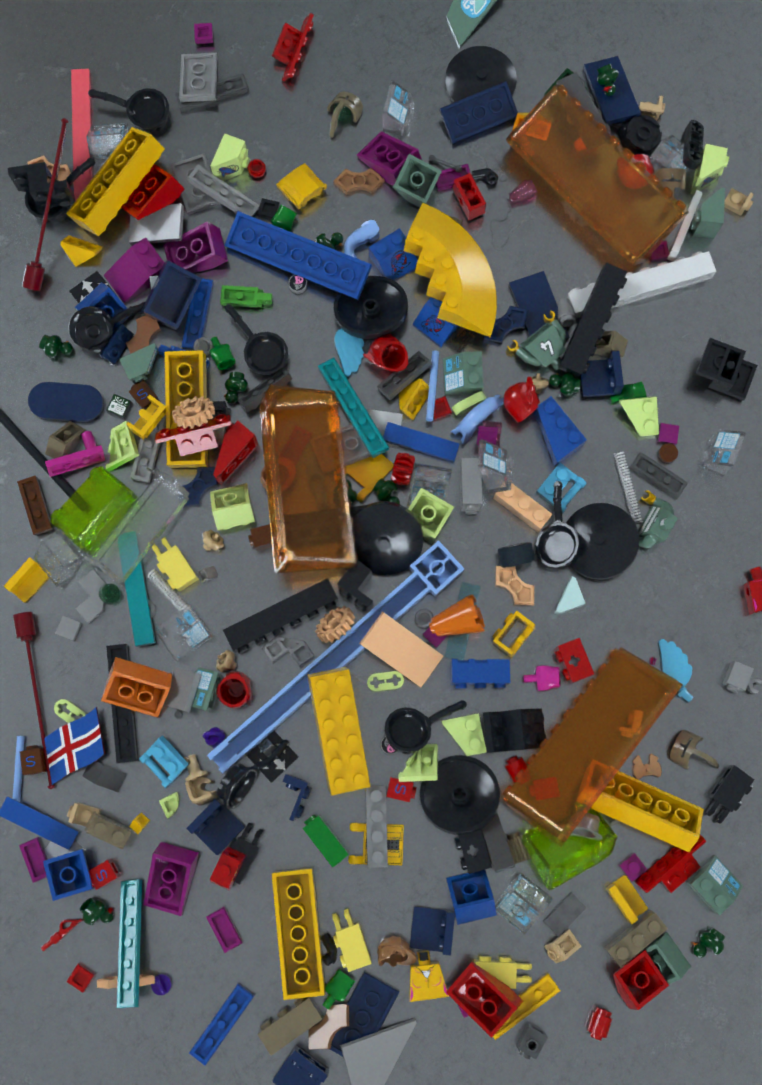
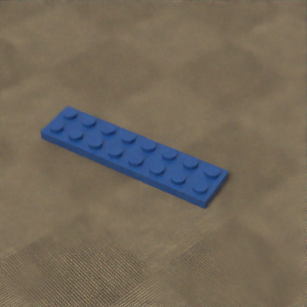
M237 211L224 245L356 300L360 297L372 267L370 263Z

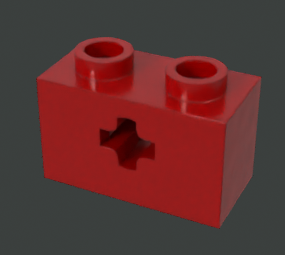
M471 173L455 179L453 182V192L468 221L485 214L486 202Z
M580 638L556 647L555 657L558 663H562L564 668L562 674L566 681L569 680L570 684L594 675ZM571 657L577 660L575 666L574 664H569Z

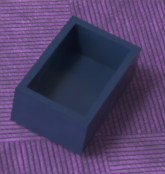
M169 260L164 262L141 313L174 330L178 329L202 278Z

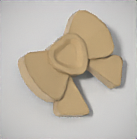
M650 754L649 764L643 765L638 755L633 760L635 764L633 766L634 777L638 780L643 776L653 775L660 777L662 769L659 762H657L658 757Z

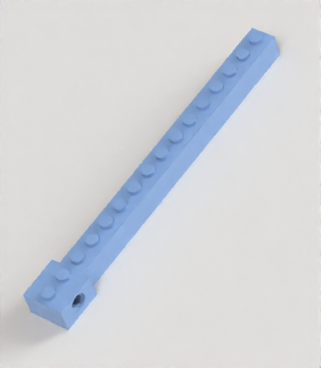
M439 540L410 565L409 570L413 573L359 620L351 630L346 632V635H342L339 640L333 643L207 755L210 760L213 759L219 766V771L222 774L228 772L311 698L307 674L346 667L366 649L359 643L382 611L397 622L429 592L436 597L464 572L463 566Z

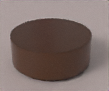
M670 443L662 445L658 451V457L664 463H672L678 456V449Z

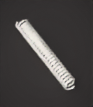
M624 452L614 453L615 463L618 466L617 469L624 489L623 492H625V500L627 501L628 509H630L631 518L635 524L643 523V521H639L642 518H638L642 515H638L641 512H638L640 509H637L639 508L637 506V498H632L636 495H632L635 494V492H632L634 491L632 489L633 486H631L633 484L631 483V478H627L631 475H627L630 472H626L629 469H626L628 466L625 463L627 462L624 457L625 455H621Z
M155 569L151 570L148 578L154 582V585L164 593V596L184 616L183 614L190 606L183 602L182 598H179L180 595L175 593L176 591H173L169 584L167 585V582L161 578V575L159 576ZM197 618L196 621L192 623V626H194V624L197 621L201 623L202 620H200V618Z

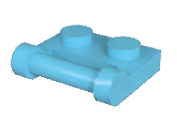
M560 462L536 493L554 506V483L557 480L561 481L563 490L570 480L573 481L575 484L561 501L562 512L567 509V504L580 488L585 487L587 482Z
M163 735L139 758L162 781L161 784L164 788H167L189 765ZM152 755L170 774L169 776L152 760Z

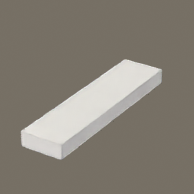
M696 190L668 255V260H675L703 195L698 190Z

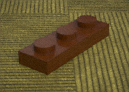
M37 476L17 481L33 535L36 536L53 530Z

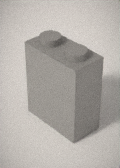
M461 458L459 466L461 512L465 511V514H476L477 511H480L483 503L481 458Z

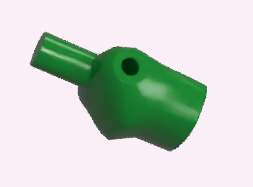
M280 204L271 223L274 226L290 231L298 213Z
M212 337L211 341L214 348L209 353L217 368L224 370L232 367L236 361L229 344L221 345L217 337Z
M643 382L624 385L620 395L610 396L611 403L624 399L647 397Z
M338 969L325 987V991L329 995L323 1006L329 1010L335 1000L343 1002L355 981Z

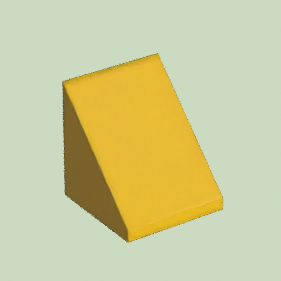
M141 812L129 827L136 834H139L150 820Z

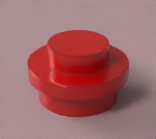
M254 159L248 165V172L252 177L258 178L265 174L266 166L263 161Z

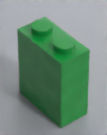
M314 814L304 822L306 826L303 830L332 868L349 855L350 852L321 815L316 817Z

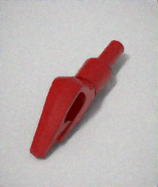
M66 919L61 921L59 931L50 937V940L41 947V950L45 951L53 943L56 944L83 919ZM72 922L69 927L64 928V923Z

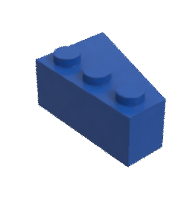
M552 396L538 405L534 415L546 442L547 450L552 458L553 466L556 467L560 462L581 448L587 439Z
M451 659L450 685H455V689H466L467 685H474L476 689L486 688V685H494V688H506V685L511 683L510 659Z

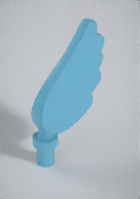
M339 329L334 337L335 348L342 364L343 373L346 377H349L352 372L358 371L359 365L362 362L364 341L362 338L351 336L342 329Z
M661 639L658 644L661 653L663 680L668 688L676 690L678 692L677 695L679 697L682 696L689 703L694 697L687 691L685 686L691 678L692 666L688 664L687 655L673 641L667 642L665 639Z

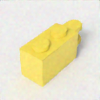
M164 537L161 540L164 547L167 548L166 552L161 554L157 545L153 544L151 546L159 561L156 565L162 574L166 572L169 579L167 582L173 590L176 588L181 592L198 581L199 578L176 545L171 547Z
M346 909L344 910V916L348 926L341 928L339 916L336 913L332 914L336 927V935L333 938L336 947H340L343 954L340 956L343 968L347 967L348 972L372 964V960L359 922L353 924L350 912Z
M479 956V959H474L476 965L511 989H516V982H532V977L526 975L517 976V969H532V964L516 963L515 960H512V957L501 956L499 960H491V956Z

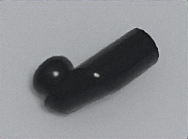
M490 168L472 171L474 180L484 179L490 184H495L498 181V175Z
M327 933L321 937L327 950V954L323 955L322 959L325 965L329 966L337 960V947L330 934Z

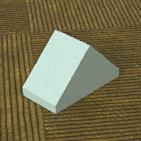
M572 576L569 579L554 614L559 615L586 604L575 577Z

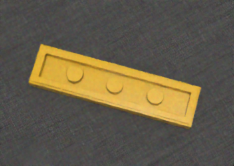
M546 973L518 994L524 1002L493 1036L495 1040L561 991L549 973Z

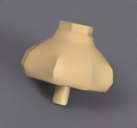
M540 373L532 377L537 394H540L541 390L548 387L549 380L540 377Z
M211 529L203 532V547L206 550H218L224 547L223 538L218 532H214Z
M226 650L221 655H218L215 667L220 672L235 670L237 663L235 662V654Z

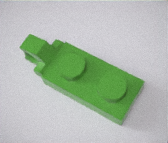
M223 285L221 289L220 304L223 306L231 304L232 306L258 308L262 307V304L272 305L273 302L272 293H264L258 287Z

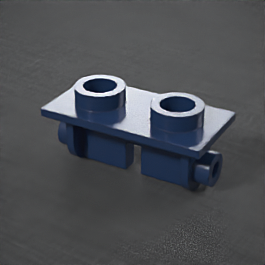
M123 324L116 327L110 342L100 351V357L104 360L107 359L115 365L127 346L126 343L131 340L134 334Z

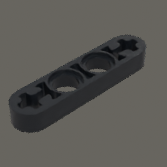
M691 120L688 123L684 136L683 164L692 170L698 168L703 156L704 127L696 120Z

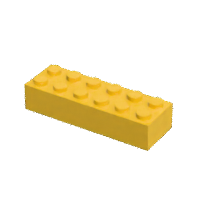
M131 127L66 214L81 228L100 236L106 230L110 221L116 217L122 205L128 201L131 193L139 186L140 181L150 172L151 167L161 157L165 148L151 134Z
M203 350L165 352L166 428L171 430L178 427L172 416L175 406H180V402L185 401L187 398L190 400L195 396L197 398L204 396V399L207 398L206 355ZM176 440L166 441L168 467H208V450L180 456Z
M342 667L307 674L328 791L331 795L370 787L349 669Z
M591 761L583 776L577 798L578 803L690 852L700 836L703 808L600 762Z
M313 867L275 871L272 873L283 1000L324 996L326 991Z

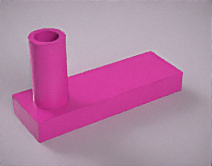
M85 431L81 434L86 450L45 461L50 477L105 461L102 446L96 445L91 431Z

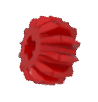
M398 453L395 458L391 480L398 485L407 486L411 480L415 457L408 453Z

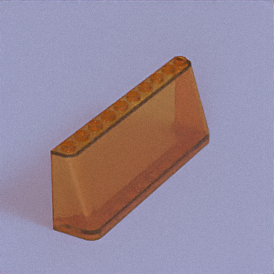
M561 84L554 85L509 134L506 141L630 264H641L645 262L689 213L686 209L687 206L683 201H677L672 196L674 193L668 187H663L656 175L650 174L646 170L647 167L641 161L637 162L633 158L634 154L629 149H624L617 137L611 136L606 132L608 130L606 126L600 122L597 123L593 119L594 115L590 111L584 110L578 99L568 95L569 91Z
M270 385L260 403L273 560L276 573L352 568L357 562V554L354 552L355 536L352 534L351 528L353 519L350 517L349 511L351 503L347 495L348 483L345 478L346 466L343 462L344 449L341 446L342 432L339 429L340 416L337 413L338 400L336 399L335 391Z
M622 647L619 650L615 648L609 656L611 658L609 663L602 664L597 671L599 676L596 679L592 677L586 685L588 690L585 694L580 693L574 701L576 703L575 707L567 709L562 716L564 721L561 725L557 723L551 730L553 734L551 738L543 740L539 746L541 750L537 756L533 754L529 758L527 769L525 771L521 769L514 778L517 781L513 787L509 785L502 794L505 796L503 802L559 847L564 845L571 833L683 685L673 677Z

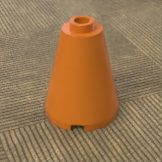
M473 594L468 595L432 617V622L429 623L432 634L448 636L484 632L485 624L480 608L474 604L477 602Z

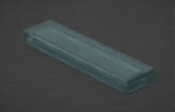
M462 582L457 602L471 594L478 600L481 586ZM470 633L449 635L444 657L464 660Z

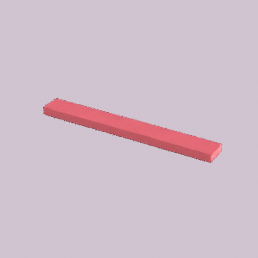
M89 69L71 70L73 171L77 166L87 161L88 158H92L91 97L88 95V91L91 90ZM93 166L73 182L75 200L78 199L93 179Z

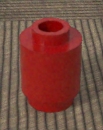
M514 755L506 760L505 768L513 782L517 783L518 786L532 779L530 776L531 772L522 756L517 757V755Z
M596 1007L587 1031L591 1032L590 1037L602 1041V1037L607 1038L613 1019L611 1018L612 1012Z

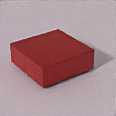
M446 396L435 399L434 420L452 415Z
M78 963L66 982L84 993L96 974Z

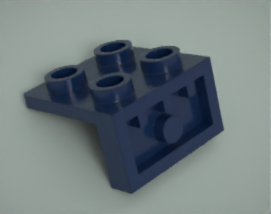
M612 351L610 358L606 360L587 361L590 364L585 374L582 373L580 375L583 397L620 395L624 387L620 351Z
M285 774L282 782L287 783V788L298 791L299 788L301 789L289 819L295 821L296 818L299 819L304 810V806H302L303 800L308 799L312 788L309 787L310 782L290 774Z
M214 799L186 829L191 834L195 833L216 855H219L233 838L245 828V825L219 799Z
M415 906L410 948L442 952L443 955L451 956L455 912Z
M296 1045L272 1081L276 1085H320L328 1077L329 1070Z

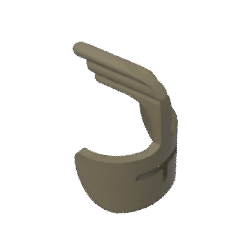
M350 92L338 93L327 107V111L330 112L334 104L339 103L331 119V138L334 137L338 117L344 106H347L352 111L354 122H357L361 116L363 104L356 95Z
M660 168L655 170L652 178V189L670 188L669 199L665 203L663 213H667L673 208L675 188L686 189V169ZM672 174H673V179H679V180H681V181H662L663 179H672Z
M687 730L680 732L670 752L671 761L688 770L690 757L692 754H695L705 759L712 766H715L716 769L719 768L716 759L696 749V745L699 741H703L704 738ZM690 739H692V741L690 742V744H689V746H688V748H687V750H686V752H685V754H684V757H682V754H683V752H684V750H685V747L681 746V744L687 746V744H688V742L690 741Z

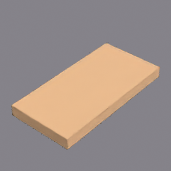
M383 611L359 643L419 687L424 685L444 657Z

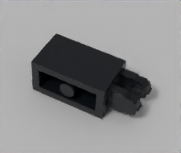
M729 765L708 796L713 802L707 809L706 814L710 817L716 808L720 806L723 810L717 816L716 822L722 823L729 812L739 809L742 804V797L744 794H749L752 790V783L755 779L737 766Z
M248 823L242 835L237 839L233 838L229 847L246 854L234 881L239 885L243 882L261 849L257 843L263 830L259 829L256 832L252 842L246 839L252 829L253 824Z

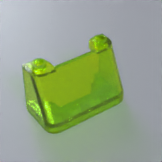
M103 466L94 467L85 482L60 509H56L50 516L52 518L50 522L86 554L93 547L90 544L92 539L96 540V535L120 508L124 509L126 507L124 503L130 502L132 504L138 498L129 487Z
M576 803L572 807L573 811L570 817L542 832L531 828L523 834L522 842L543 884L548 890L555 889L604 861L612 854L618 836L598 811ZM586 812L599 817L598 833L603 838L601 840H592L585 837L565 835L556 832L554 827L557 825H567L574 814Z

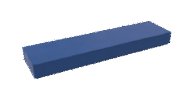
M202 278L189 305L182 349L195 351L194 342L204 336L214 283L211 279Z
M387 422L383 435L384 440L388 443L450 462L455 461L460 443Z
M8 796L0 808L1 817L68 850L71 849L79 831Z
M238 983L189 1054L203 1065H206L255 995Z

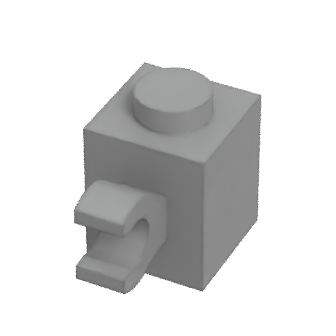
M734 661L730 663L722 684L726 685L727 689L734 693L745 691L747 688L750 693L757 694L759 691L753 688V683L760 685L762 681L751 677L753 668Z

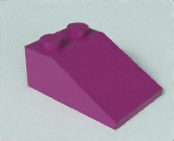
M382 131L357 154L361 161L376 171L392 186H394L408 154L422 160L417 148Z
M208 221L182 234V241L163 244L167 261L169 260L191 273L213 269L228 261L220 228Z
M145 237L130 247L104 274V277L122 302L126 304L151 287L150 276L159 275L164 261Z
M160 842L153 852L143 905L182 916L195 873L199 852Z

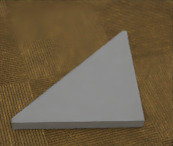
M413 1018L340 1045L350 1084L385 1085L417 1024L416 1020Z

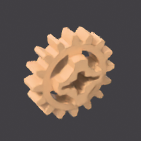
M195 396L192 400L187 398L185 401L180 402V406H175L172 416L178 427L182 425L183 428L188 426L194 428L195 425L200 427L202 424L208 423L207 419L213 418L212 415L215 414V408L209 398L204 399V396L200 398Z
M338 606L319 620L320 624L316 625L317 630L315 632L322 642L327 643L330 641L333 643L334 639L339 640L341 635H346V631L351 630L350 625L355 623V616L350 608L345 606L340 608Z

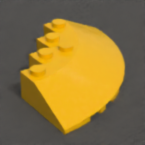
M422 203L405 240L404 251L419 256L415 273L431 279L426 296L442 301L437 318L491 337L497 311V294L493 274L484 253L472 236L459 223L440 210Z

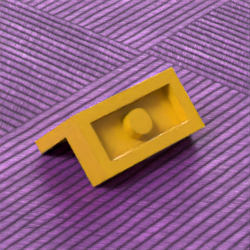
M29 557L4 587L15 594L21 601L27 603L51 574L38 562Z
M626 875L621 876L606 887V890L630 924L638 921L637 917L648 910V907Z

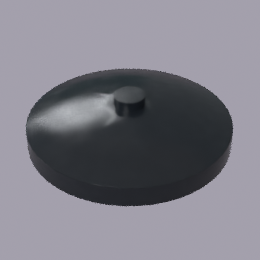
M488 46L470 47L459 52L450 61L445 75V88L450 100L454 103L507 81L513 97L517 84L516 70L511 60L501 51Z
M368 276L358 300L342 293L337 294L333 307L334 315L339 327L347 334L362 339L379 338L392 333L404 322L408 313V299L404 289L394 280L382 276Z
M380 501L368 504L359 509L348 524L346 545L349 554L375 574L392 575L408 569L419 558L423 548L424 535L418 518L409 509L398 503Z
M594 503L577 510L566 522L575 530L580 540V553L572 561L573 563L570 564L579 574L597 580L610 579L622 574L634 562L639 550V532L634 520L623 509L608 503Z
M465 755L446 757L438 761V780L422 781L420 787L421 806L428 820L438 829L454 835L471 834L484 828L495 816L500 802L499 784L495 774L482 761Z

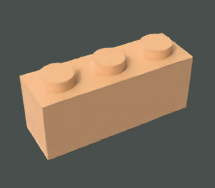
M507 479L494 495V500L537 533L541 531L552 516V513Z

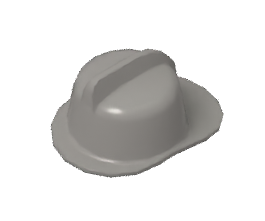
M586 812L574 814L567 825H557L554 827L556 832L564 835L585 837L592 840H602L603 838L598 833L599 817Z

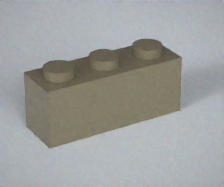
M649 910L638 921L605 946L604 949L621 968L668 928L654 911Z
M312 997L298 998L294 1001L295 1006L289 1010L287 1007L277 1013L278 1018L272 1022L269 1019L259 1026L261 1030H259L257 1035L271 1056L323 1019V1014Z

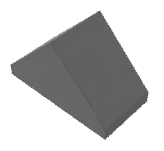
M95 761L86 767L82 777L96 785L119 792L127 774L104 763Z

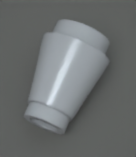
M562 298L558 301V321L561 326L570 327L575 324L577 317L569 299Z

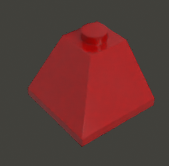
M643 950L613 974L618 993L628 1008L633 1010L641 1009L669 986L646 950Z

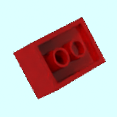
M153 164L150 172L144 176L139 186L131 193L128 201L121 208L137 220H140L174 203L185 189L171 174Z
M238 420L226 429L213 474L220 486L259 445L255 434Z
M473 962L469 964L446 991L491 1038L524 1002L509 986Z

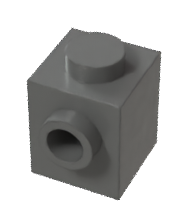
M527 1023L516 1044L520 1050L519 1054L527 1059H530V1057L537 1059L548 1038L546 1033Z

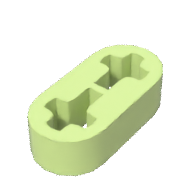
M483 391L477 392L455 404L452 409L457 417L461 416L483 402L486 396Z
M398 671L372 674L367 680L368 688L373 692L399 689L404 683L403 675ZM393 675L401 679L397 686H394L392 682L387 683L386 680L392 679ZM377 677L379 681L384 680L385 682L379 684L378 688H374V685H370V682H372L373 678Z
M65 699L58 700L54 705L55 713L67 723L76 720L72 717L74 714L77 716L83 715V717L87 715L86 712ZM67 703L66 708L71 712L69 714L67 712L61 713V704L66 705Z

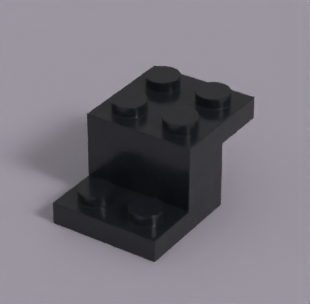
M42 162L8 168V175L17 190L22 192L30 191L39 209H45L52 177L46 163ZM67 180L54 182L49 209L55 206L66 207L74 204L76 201Z
M709 338L696 374L711 379L708 388L744 401L758 365L743 360L746 351Z
M340 547L336 552L338 565L346 570V573L337 583L339 594L346 600L351 598L355 603L354 605L361 611L367 610L370 612L374 606L373 600L361 591L371 579L372 570Z
M542 708L483 713L487 753L546 748L547 738L544 731Z

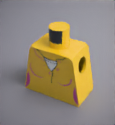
M429 950L417 952L418 964L410 965V1002L449 997L446 993L447 987L439 961H430Z

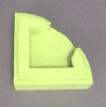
M178 792L159 800L167 819L173 816L179 807L180 797Z

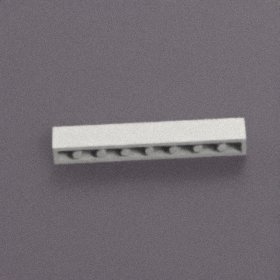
M701 251L696 252L688 258L679 257L671 263L662 262L654 268L645 267L637 273H626V284L623 289H619V300L611 308L711 279L716 273V269L709 251L705 253ZM591 283L583 289L574 288L568 293L567 298L577 318H580L595 283Z

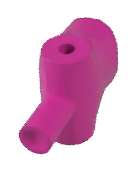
M548 665L536 666V674L524 675V683L536 682L538 691L561 687L559 667Z

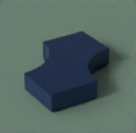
M509 306L507 313L495 320L491 337L484 335V340L502 343L510 331L519 328L525 329L528 309Z
M216 466L198 467L195 478L189 484L180 486L181 507L200 506L203 494L208 489L218 486L213 475Z

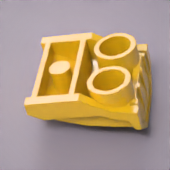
M305 163L294 169L276 184L277 188L298 210L306 206L311 198L319 196L323 190L327 189V185Z

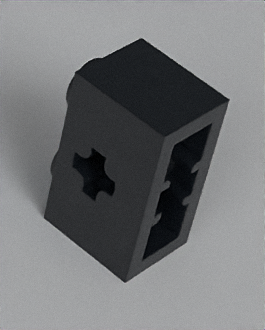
M482 829L471 834L457 835L458 838H455L457 850H462L463 858H460L463 870L467 869L468 874L492 868ZM471 845L478 849L475 852V856L467 853Z

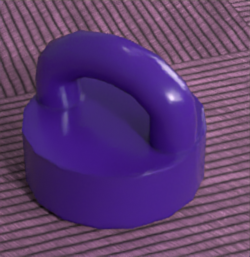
M217 727L211 728L202 735L206 744L212 748H216L225 739L224 731Z
M158 974L155 976V984H151V989L157 995H165L172 987V980L167 974Z

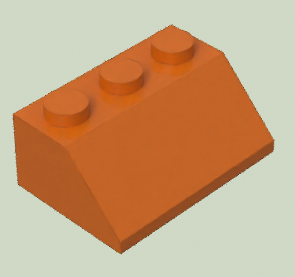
M115 657L101 701L158 718L171 688L172 674Z

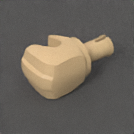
M196 754L185 757L184 759L189 764L187 769L190 774L185 779L188 796L193 804L205 805L217 799V791H207L205 789L207 783L214 784L215 782L206 778L209 775L208 771L200 769Z

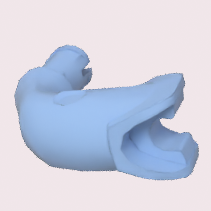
M375 220L366 221L347 237L344 244L345 254L357 258L354 252L357 247L367 242L373 243L378 240L380 236L379 227Z
M497 394L494 397L486 398L475 406L451 433L456 435L460 432L463 436L461 439L462 444H466L483 421L492 412L497 410L499 406L503 405V397L500 398L501 395Z

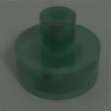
M335 103L333 111H335L339 103ZM344 106L338 120L344 121L345 115H351L352 111L347 106Z
M105 584L100 588L99 597L104 603H113L119 599L120 590L115 584Z

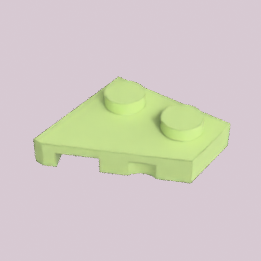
M656 396L619 400L620 405L625 410L627 417L632 422L639 436L659 434Z
M128 421L111 429V442L108 447V453L111 454L109 463H106L105 466L109 471L139 456L134 433L126 425Z
M479 713L441 721L442 725L451 734L466 756L487 752Z
M426 744L419 751L413 752V755L406 762L404 771L398 774L399 782L438 780V745Z

